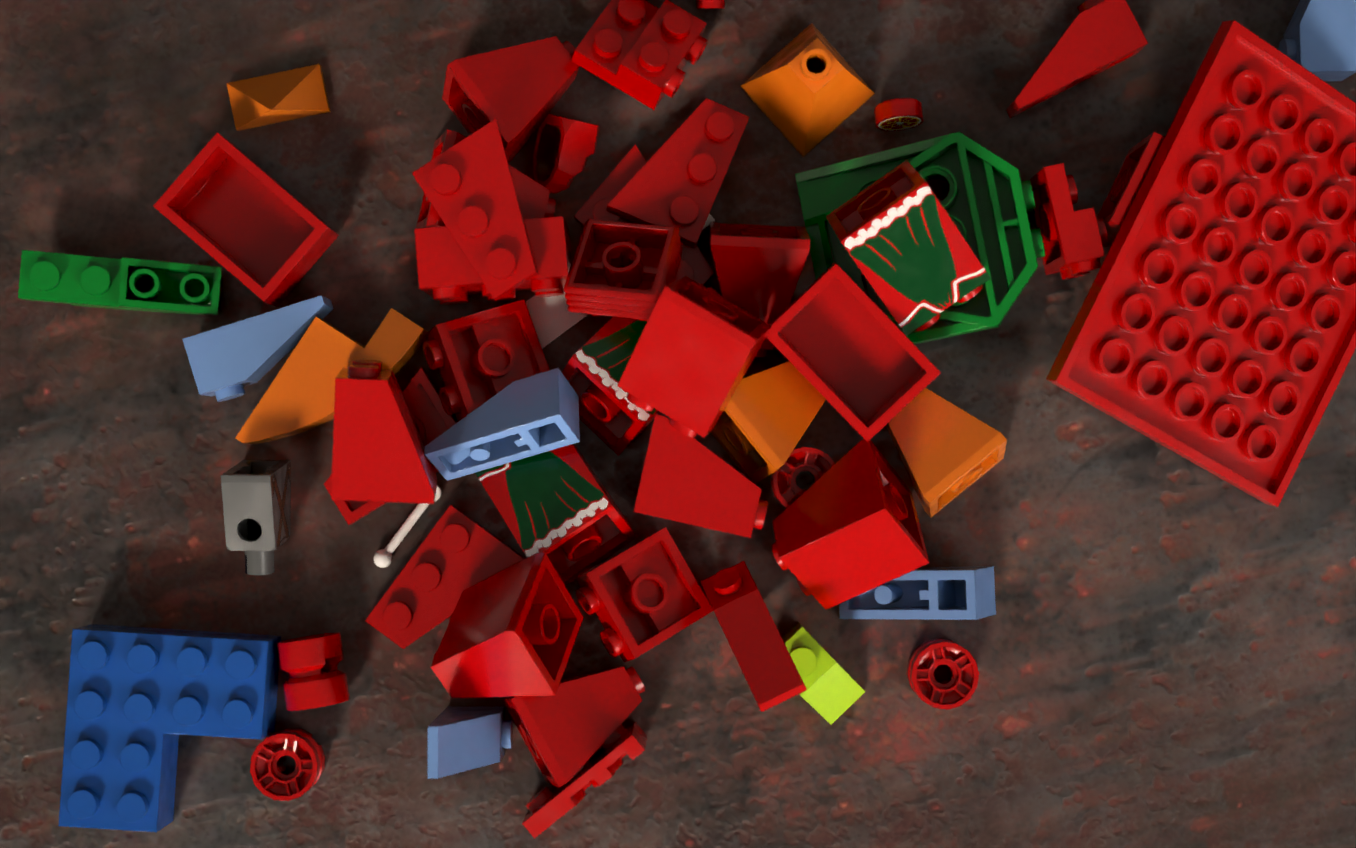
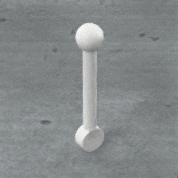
M438 485L434 502H437L442 496L441 488ZM418 503L387 546L375 552L373 560L376 566L385 568L391 564L393 552L429 504Z

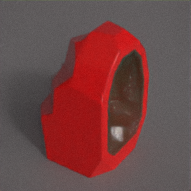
M548 114L539 127L534 148V180L552 193H559L568 189L574 177L582 172L587 165L588 157L596 152L600 126Z

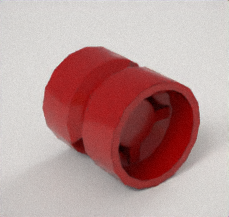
M340 632L316 634L277 642L280 669L289 673V679L283 683L287 711L320 708L350 700L347 674L338 669V664L344 659Z

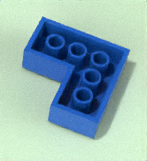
M96 624L72 629L58 826L158 832L173 822L179 735L262 740L275 731L279 676L277 642L281 641V636Z

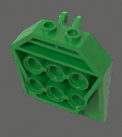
M961 132L943 135L795 174L805 228L810 237V253L815 278L817 279L836 262L902 332L903 330L840 242L826 216L906 160L926 182L931 179L940 178L949 184L950 191L948 196L940 201V203L991 279L983 283L981 291L970 300L963 303L955 302L942 311L937 322L923 331L914 330L908 334L907 337L914 344L999 327L1037 271L1038 264L1036 258L1045 257L1040 228L1030 229L1028 219L1030 215L1035 214L1034 209H1036L1031 181H1021L1019 170Z

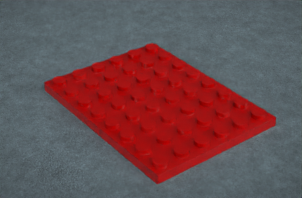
M1230 20L1222 21L1046 380L1261 502L1278 507L1356 349V103L1237 21Z

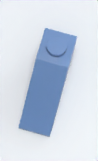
M1300 0L1284 33V39L1280 41L1278 50L1323 81H1342L1356 73V0Z
M320 295L182 339L199 395L216 396L217 402H222L246 394L244 386L257 383L296 346L315 317L324 319L334 309L331 300Z
M559 368L513 381L424 447V455L441 475L449 481L580 442L578 395Z
M994 566L918 568L840 603L839 617L840 619L978 620L996 615Z
M447 707L428 726L427 779H438L500 762L505 755V749H512L513 720L505 719V707Z

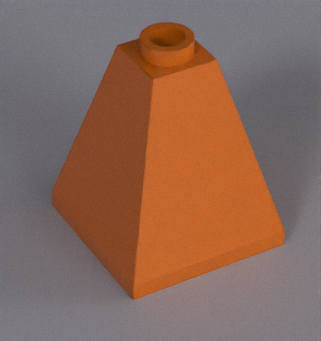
M812 23L741 85L742 90L803 158L875 94Z
M788 361L743 378L711 433L746 477L756 484L785 464L826 399Z
M927 388L919 393L886 424L924 511L930 518L1003 460L1005 456L1007 439L1001 432Z

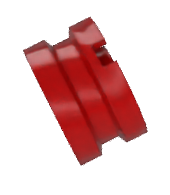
M800 447L794 449L785 464L771 475V486L774 496L782 506L788 508L806 491L799 488L796 483V477L800 472H809L814 476L816 482L835 465V462L828 454L817 448Z
M936 638L925 641L913 651L908 660L906 674L910 687L923 702L933 708L948 710L960 707L971 699L977 689L979 671L976 660L967 649L952 640ZM939 665H947L949 671L953 673L952 679L946 678L940 681V683L937 682L934 677L935 669Z
M287 728L268 736L256 747L251 757L250 773L254 785L263 795L273 800L290 801L301 797L319 781L324 771L325 755L322 745L316 742L312 737L313 734L300 728ZM283 756H290L296 762L295 770L289 774L285 773L286 768L283 762L278 761Z

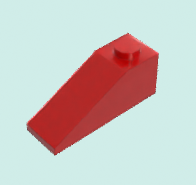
M1087 0L1077 7L1080 13L1069 24L1006 109L1010 118L1133 57L1148 44L1126 0Z
M742 561L730 568L722 569L715 575L701 581L760 711L763 712L807 691L745 562Z

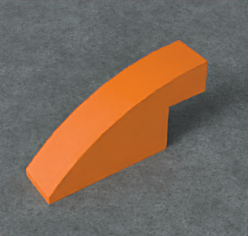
M391 308L365 347L326 320L315 317L235 438L243 444L265 443L305 432L333 420L335 378L343 367L348 368V365H352V360H376L382 362V369L393 370L394 374H396L425 341L428 331Z

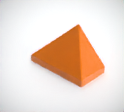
M320 64L226 83L237 131L331 112Z

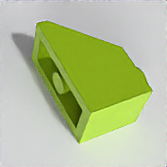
M798 622L782 639L807 691L799 695L832 725L865 693V690Z

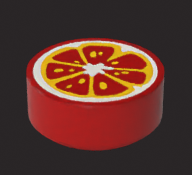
M894 98L883 101L874 108L876 128L880 130L899 131L910 129L922 124L924 121L922 103L914 98Z

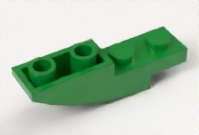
M22 250L18 298L20 300L64 303L73 306L218 315L222 267L123 257L122 259Z

